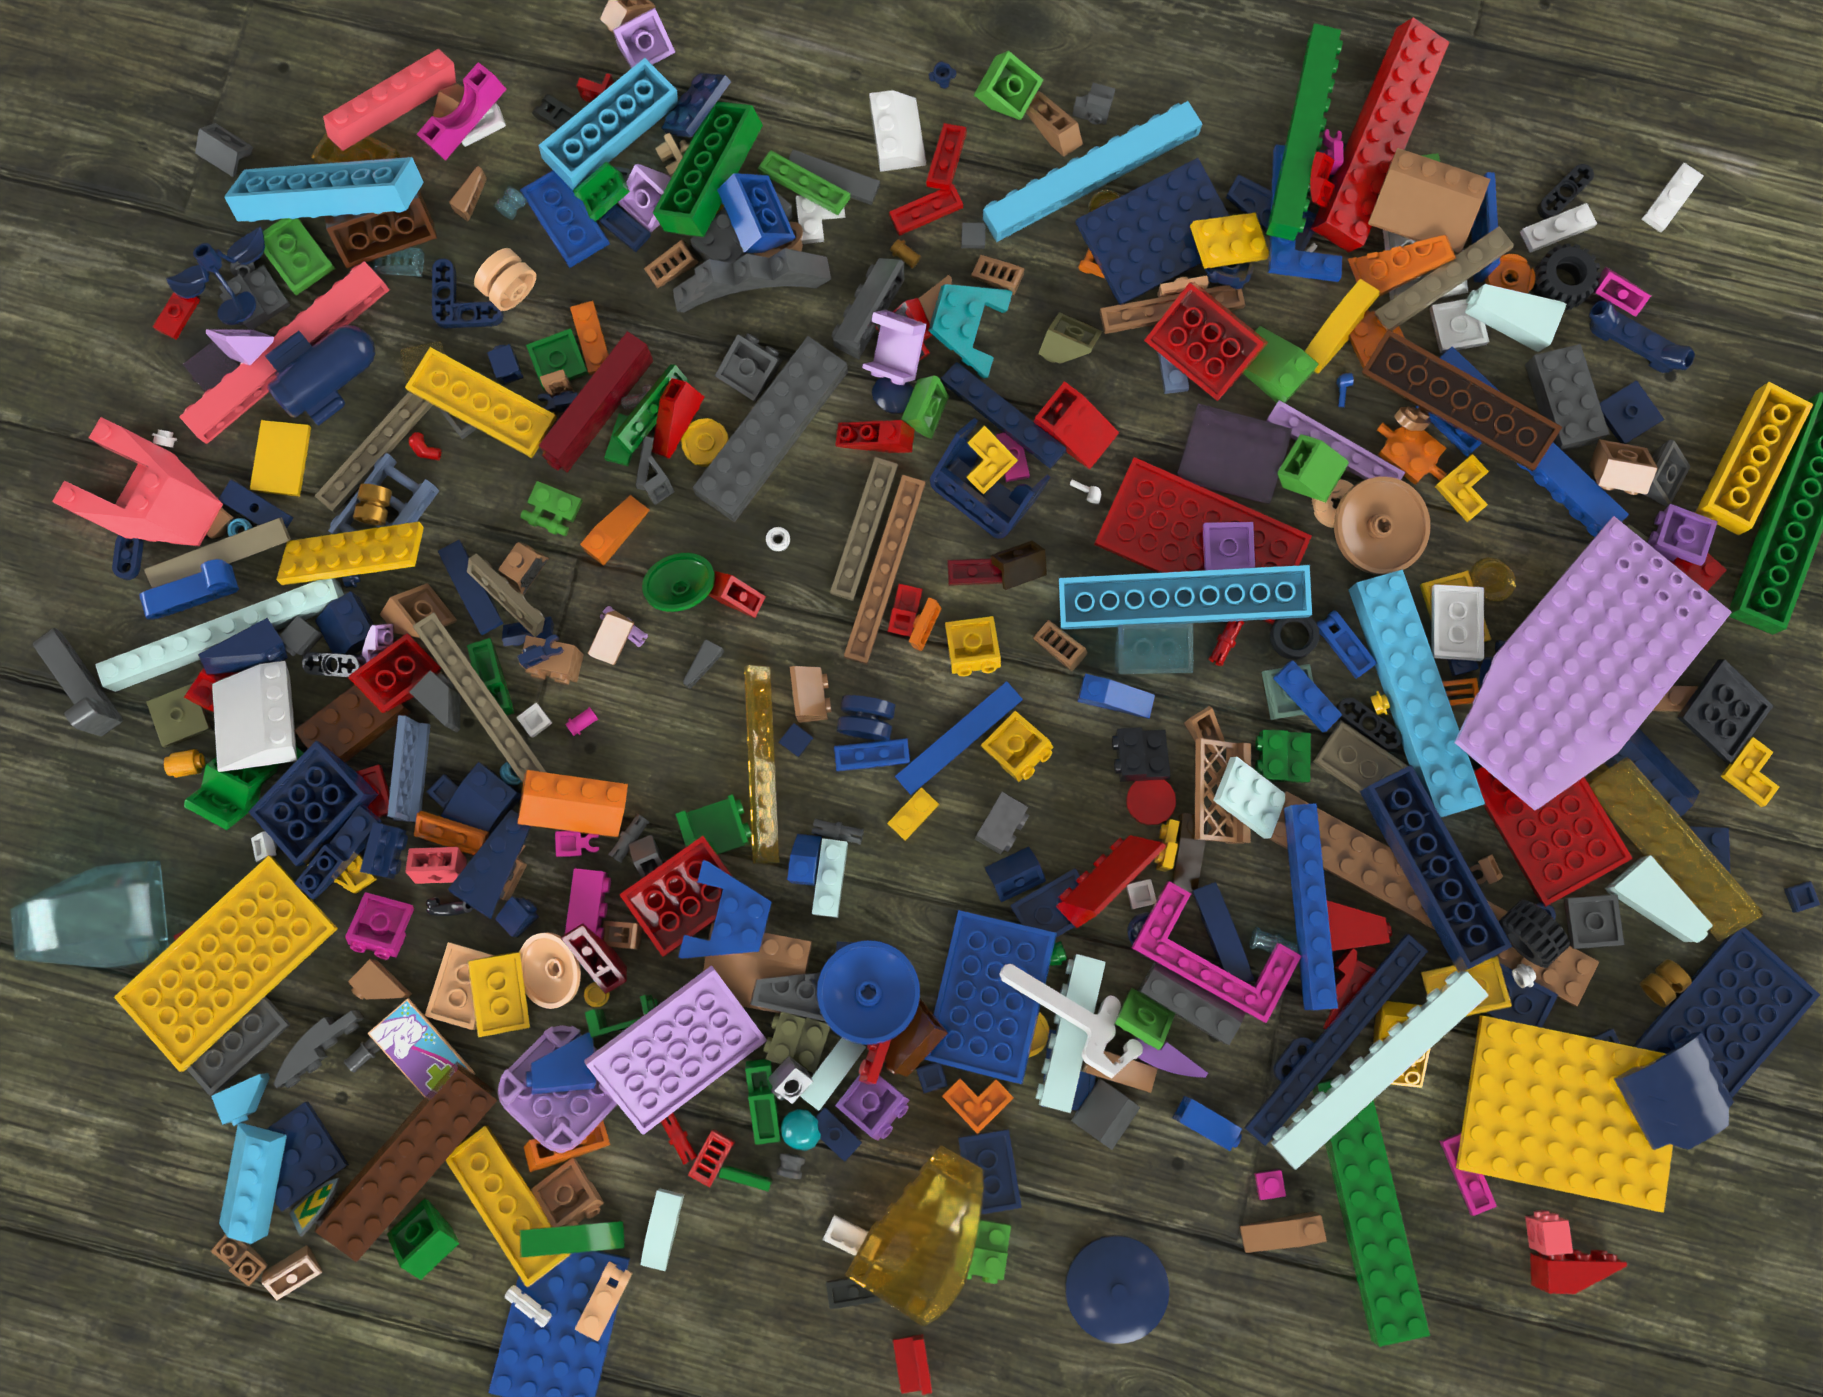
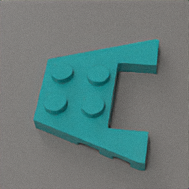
M944 284L941 286L928 331L949 350H954L962 357V361L967 366H972L978 372L977 375L985 379L989 376L994 357L973 348L983 309L986 305L1001 313L1007 312L1013 292L1002 289Z

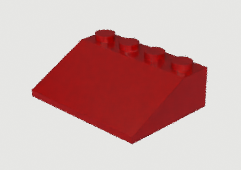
M1189 282L1144 340L1217 401L1221 399L1268 344L1264 338L1195 282Z
M1132 835L1124 840L1121 837L1118 838L1109 847L1112 852L1107 857L1102 854L1093 863L1095 868L1090 873L1086 870L1076 879L1078 885L1073 890L1068 887L1059 896L1061 902L1056 907L1076 928L1080 927L1097 916L1167 846L1162 842Z
M704 836L694 841L619 894L662 957L667 956L680 947L684 935L694 937L711 923L715 922L723 889L697 882L703 860L710 862L733 877Z

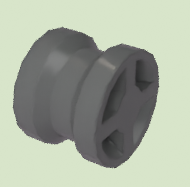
M781 1153L780 1160L782 1162L781 1166L777 1168L776 1174L787 1178L801 1179L802 1173L800 1170L801 1166L805 1164L806 1158Z

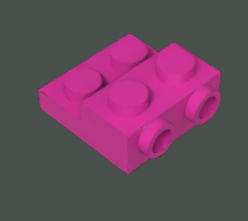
M365 892L345 936L348 945H351L350 948L359 953H364L365 950L374 951V955L381 959L388 960L390 956L397 958L406 937V927L414 911L413 905Z

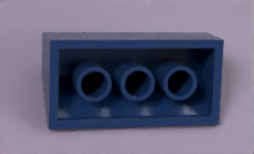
M1639 728L1616 755L1604 762L1663 825L1674 823L1694 805L1700 793Z

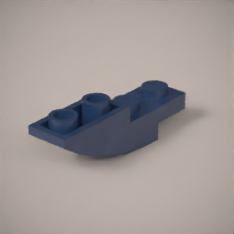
M359 805L333 840L322 847L295 884L311 899H316L366 847L373 822L381 823L382 820L365 805Z

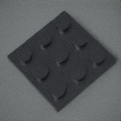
M1718 659L1677 718L1725 763L1733 764L1773 705L1725 659Z

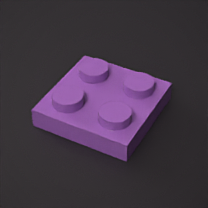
M1253 522L1203 524L1204 571L1255 568Z

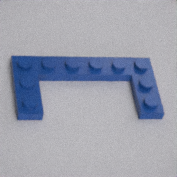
M1276 144L1273 150L1271 209L1285 149L1284 145ZM1270 236L1268 273L1334 282L1340 281L1342 277V256L1295 250L1296 238L1294 241Z

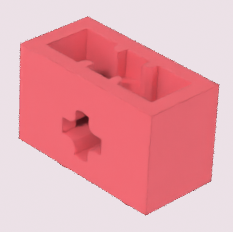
M458 847L411 848L408 851L405 872L415 884L452 883L466 867L467 859Z

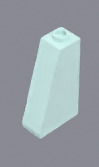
M1484 284L1469 294L1466 300L1468 306L1465 313L1534 351L1540 352L1551 345L1567 304L1557 300Z
M1651 855L1640 857L1604 888L1611 895H1618L1620 901L1683 942H1700L1708 935L1707 930L1713 926Z

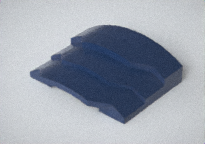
M1702 1032L1691 1033L1674 1043V1050L1646 1066L1633 1067L1614 1078L1652 1150L1659 1149L1668 1144L1689 1150L1729 1126V1107L1732 1106L1734 1101L1722 1081L1724 1078L1712 1059L1714 1053Z

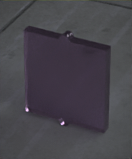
M211 342L183 364L193 376L192 380L196 383L198 382L205 392L214 388L226 374L232 373L239 367L235 360L229 358L214 342Z

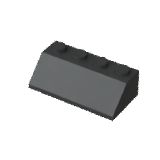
M879 258L875 265L872 264L869 267L865 284L859 285L855 293L856 299L853 305L849 304L843 314L845 319L841 325H836L832 333L835 348L858 360L860 359L876 331L875 326L877 323L872 322L873 312L888 310L904 282V262L901 260Z
M1155 961L1137 990L1225 1045H1230L1246 1013Z

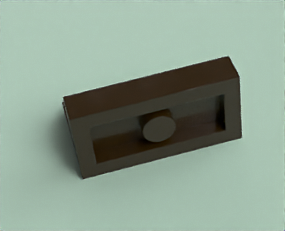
M1033 540L991 555L992 564L1002 571V583L1005 590L1047 575L1045 549Z

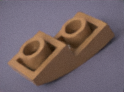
M226 1234L211 1250L214 1255L231 1267L229 1271L247 1286H250L268 1266L248 1243L228 1238Z

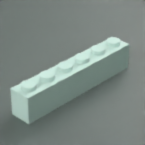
M1078 954L1074 955L1073 960H1068L1065 973L1069 974L1067 984L1063 983L1060 994L1094 1014L1106 962ZM1055 1013L1056 1034L1051 1033L1048 1048L1052 1049L1050 1059L1045 1058L1042 1073L1046 1075L1044 1083H1039L1036 1099H1039V1105L1071 1113L1083 1062L1082 1051L1088 1035L1084 1030Z

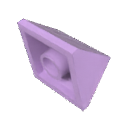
M655 8L613 29L617 45L631 69L644 58L653 65L675 53Z
M206 329V334L229 358L249 366L274 342L273 336L255 330Z

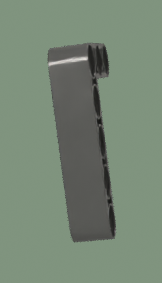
M52 628L33 642V646L74 703L72 707L64 712L66 719L73 727L102 737L123 722L116 708L68 640L58 629Z

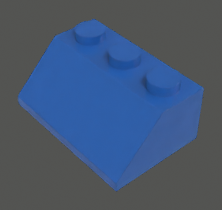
M734 173L717 189L744 253H763L791 242L796 238L769 176Z

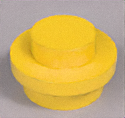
M596 982L589 984L584 991V999L592 1007L605 1005L610 997V992L605 994Z

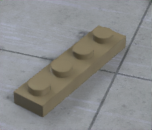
M477 554L470 557L467 573L534 637L539 635L543 630L545 621L542 613L538 609L533 608L526 601L523 594L516 592L509 585L505 577L499 576L487 560H483Z

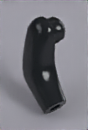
M438 897L426 901L428 907L426 912L435 916L460 915L473 910V907L463 900H456L440 905Z

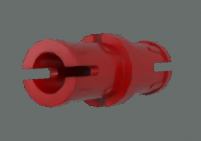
M1228 621L1223 633L1219 634L1216 639L1218 643L1208 659L1210 662L1216 661V665L1223 666L1230 649L1236 645L1235 639L1244 625L1243 621Z
M673 1112L667 1116L671 1125L667 1118L663 1119L661 1124L670 1138L669 1144L674 1145L684 1165L690 1161L685 1151L691 1160L698 1156L686 1137L688 1136L687 1132H683Z

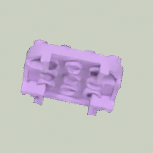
M552 1026L544 1031L543 1035L508 1070H505L500 1078L498 1088L499 1100L505 1110L543 1146L557 1153H564L578 1146L617 1105L616 1101L597 1078L594 1089L532 1094L531 1087H526V1071H530L532 1062L582 1036L580 1030L574 1026Z

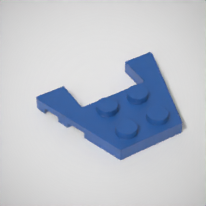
M703 860L697 882L722 888L723 892L710 941L684 935L678 958L760 952L772 901L710 862Z

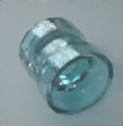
M508 186L504 191L503 198L498 199L494 203V207L506 218L513 220L517 215V210L523 208L527 200L516 189Z

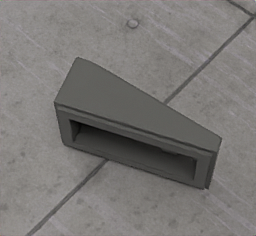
M708 640L703 642L683 680L686 688L691 689L723 655L724 650L722 647Z

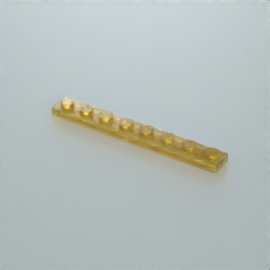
M749 665L744 667L753 864L779 863L771 673L770 667Z

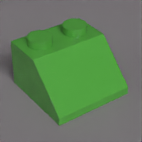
M1007 51L994 58L974 96L990 109L1020 120L1041 86L1043 79L1010 51Z

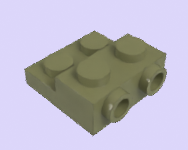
M781 1012V1014L776 1013L771 1028L775 1029L773 1038H767L764 1052L768 1053L766 1060L782 1064L790 1056L807 1071L815 1073L830 1027L825 1021Z

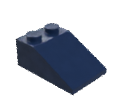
M268 618L198 654L207 674L242 672L259 664L285 661L288 658L284 643Z
M478 762L462 781L440 817L487 831L490 836L508 812L518 803L522 794L505 783L501 777L486 765Z

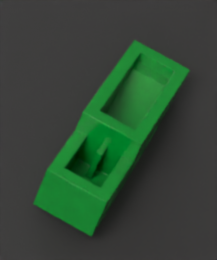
M488 638L467 645L471 665L506 716L514 714L508 687L492 639Z
M766 1059L746 1061L745 1072L755 1145L780 1142L777 1099L771 1091L773 1087L768 1079L773 1074L772 1061Z

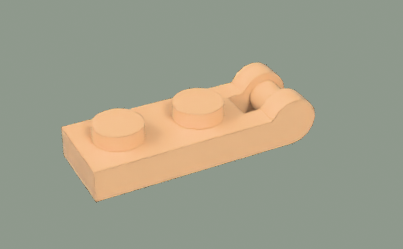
M608 1262L575 1330L597 1342L599 1341L632 1276L631 1272L627 1270L623 1272L616 1268V1264ZM610 1278L619 1281L617 1287L608 1283Z

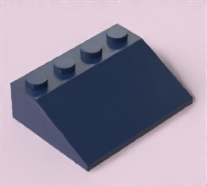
M315 741L250 809L249 813L296 866L310 864L322 847L333 840L359 805L367 807L378 794L361 775L322 743Z

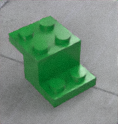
M216 757L206 764L201 788L185 799L184 807L228 830L247 815L250 809L259 801L262 784L278 772L279 764L218 772Z

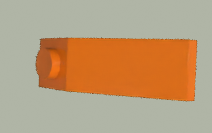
M630 495L592 529L580 544L581 547L604 566L650 510Z
M602 1120L578 1146L564 1153L549 1150L537 1139L529 1140L523 1148L529 1171L532 1172L609 1146L610 1142L604 1121Z

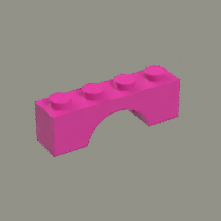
M479 62L463 79L464 95L459 106L445 117L437 118L432 116L417 133L445 161L506 91V88L496 76Z

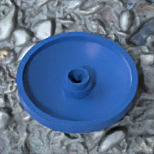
M859 941L838 950L824 965L817 985L818 1005L827 1025L840 1037L862 1045L880 1044L902 1033L914 1018L920 998L919 980L911 962L893 946L878 941Z

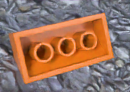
M527 770L524 775L517 824L618 837L625 810L628 784Z

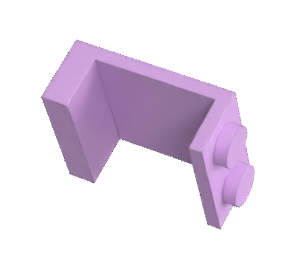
M888 310L873 312L872 322L881 326L874 361L864 363L863 369L871 371V375L875 377L890 378L892 383L904 385L905 382L915 380L926 324Z

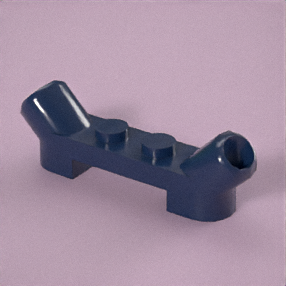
M1599 301L1591 308L1589 313L1591 318L1590 330L1595 336L1604 341L1612 339L1649 360L1648 366L1662 373L1671 372L1673 369L1685 371L1693 363L1695 353L1692 347L1676 345L1616 311L1610 301Z

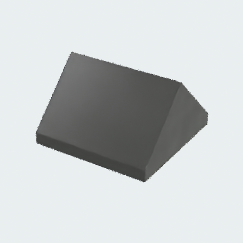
M1668 440L1655 450L1652 458L1658 469L1648 494H1643L1666 507L1672 503L1691 467L1674 440Z
M1099 1078L1071 1121L1112 1150L1141 1107Z

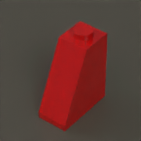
M1327 901L1332 951L1390 943L1389 938L1392 937V930L1389 922L1386 923L1385 917Z

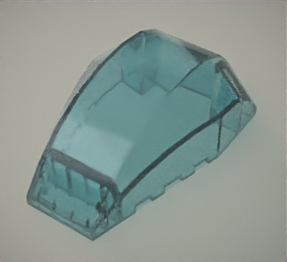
M160 861L131 862L94 867L59 882L10 909L14 959L101 968H124L149 964L169 947Z

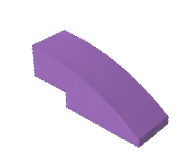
M1134 1037L1143 1047V1052L1138 1057L1139 1060L1175 1074L1190 1077H1206L1208 1075L1205 1070L1168 1042H1164L1160 1050H1157L1138 1037Z

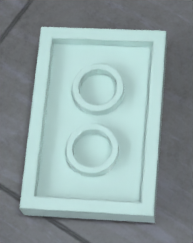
M1230 757L1213 801L1266 839L1272 837L1285 803V793L1240 758Z

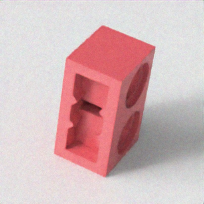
M1548 1210L1533 1211L1534 1215L1525 1216L1529 1248L1545 1255L1573 1253L1569 1220L1560 1218L1559 1214L1550 1213Z

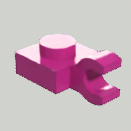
M1326 129L1322 135V142L1328 149L1324 153L1335 160L1330 175H1335L1344 162L1343 141H1341L1342 133L1337 131L1334 138L1329 135V129Z

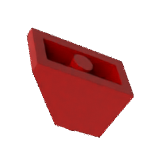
M715 571L714 586L708 595L728 607L756 618L766 596L730 574Z

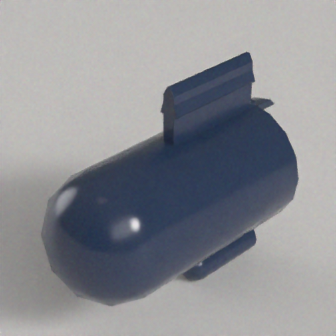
M344 325L336 328L314 346L308 342L300 331H297L265 355L277 370L275 373L277 377L268 383L267 389L291 417L296 418L306 411L319 426L344 407L345 401L337 391L370 366L375 356L374 343L369 334L354 325Z

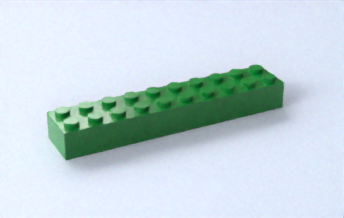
M1819 392L1807 400L1813 406L1779 473L1729 610L1732 612L1729 617L1772 635L1787 629L1823 531V392Z
M1335 1078L1319 1081L1313 1089L1314 1097L1322 1091L1326 1093L1331 1089L1330 1083ZM1373 1099L1331 1137L1325 1145L1371 1341L1381 1347L1428 1337L1430 1333Z

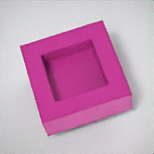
M1277 1169L1254 1173L1260 1200L1286 1196L1282 1170Z

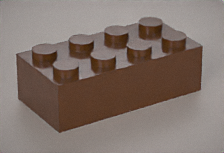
M420 191L417 192L408 209L403 212L390 211L380 214L362 213L360 215L344 214L336 217L331 215L325 216L326 229L346 269L359 265L364 261L368 262L437 238L434 222Z
M353 685L294 731L308 749L315 741H319L346 763L396 725L398 715L408 716L412 711L404 702L382 713L356 685Z

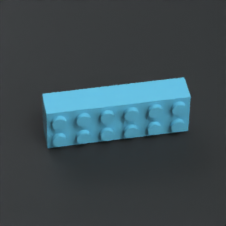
M644 58L539 144L542 159L574 190L605 162L609 163L678 105L677 90Z

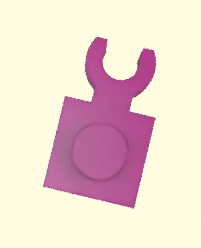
M555 831L556 857L581 856V849H586L592 853L599 851V847H591L589 845V840L598 838L599 835L588 834L586 837L581 838L580 832Z

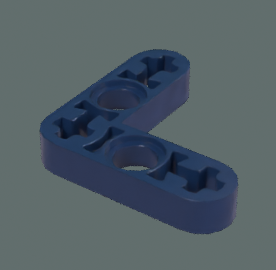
M439 259L433 264L432 316L438 326L441 328L493 327L503 321V311H500L492 302L456 303L455 267L447 259ZM443 267H447L449 270L445 272L447 282L443 281V276L439 272L443 271ZM443 288L450 289L449 297L445 299L439 298V291ZM441 305L445 306L446 312L450 315L446 316L444 321L439 317L443 316V307ZM491 310H494L497 314H494L493 318L490 319L486 314H490ZM464 311H474V317L468 321L463 320L462 314Z

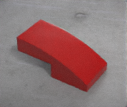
M1316 152L1310 178L1312 202L1327 209L1335 187L1334 184L1328 181L1335 160L1325 153Z
M899 583L888 632L911 637L921 600L922 588Z
M1354 948L1346 949L1334 964V971L1339 974L1335 979L1337 1001L1349 985L1355 969L1357 951Z

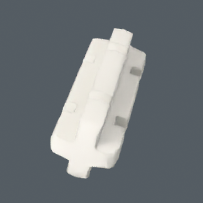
M511 1286L504 1296L505 1299L511 1303L515 1302V1306L531 1319L535 1318V1322L544 1327L551 1319V1313L545 1308L542 1310L540 1308L541 1305L526 1293L522 1294V1290L517 1286Z

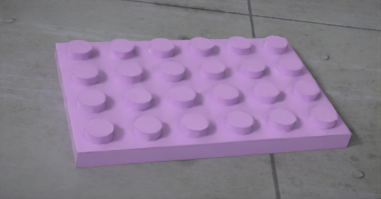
M711 965L585 1059L584 1062L642 1135H644L764 1044L767 1039Z

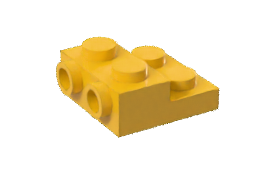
M993 616L945 622L952 674L957 673L959 676L964 677L970 675L972 671L982 670L983 673H992L1001 667V656Z
M1016 711L981 744L982 748L1018 782L1022 779H1029L1035 772L1034 767L1040 761L1046 762L1051 757V750L1053 749L1050 740Z

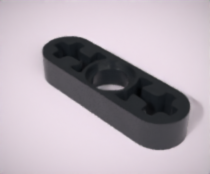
M1587 164L1577 165L1539 203L1537 207L1539 216L1543 219H1548L1558 215L1592 181L1594 177L1593 169ZM1583 173L1585 177L1576 184L1574 180ZM1560 188H1569L1571 196L1564 197L1561 195ZM1554 200L1558 202L1550 211L1546 209Z
M309 652L302 659V667L308 674L349 677L350 674L367 663L365 658L359 654ZM333 658H335L338 663L337 669L335 671L331 667V661ZM322 661L321 666H316L313 662ZM347 663H353L356 667H347Z
M1349 697L1338 703L1336 708L1342 714L1340 719L1384 750H1392L1400 745L1402 736L1399 730L1358 700ZM1351 704L1354 713L1359 714L1362 711L1364 714L1355 722L1354 719L1357 716L1353 713L1346 715L1344 713L1346 709L1343 705ZM1370 717L1375 721L1374 730L1368 731L1363 727L1362 722L1364 718ZM1381 726H1383L1384 729H1382L1381 732L1385 735L1391 733L1393 735L1392 740L1394 741V743L1391 742L1389 744H1386L1385 736H1383L1380 733L1376 737L1374 736V734L1380 730Z

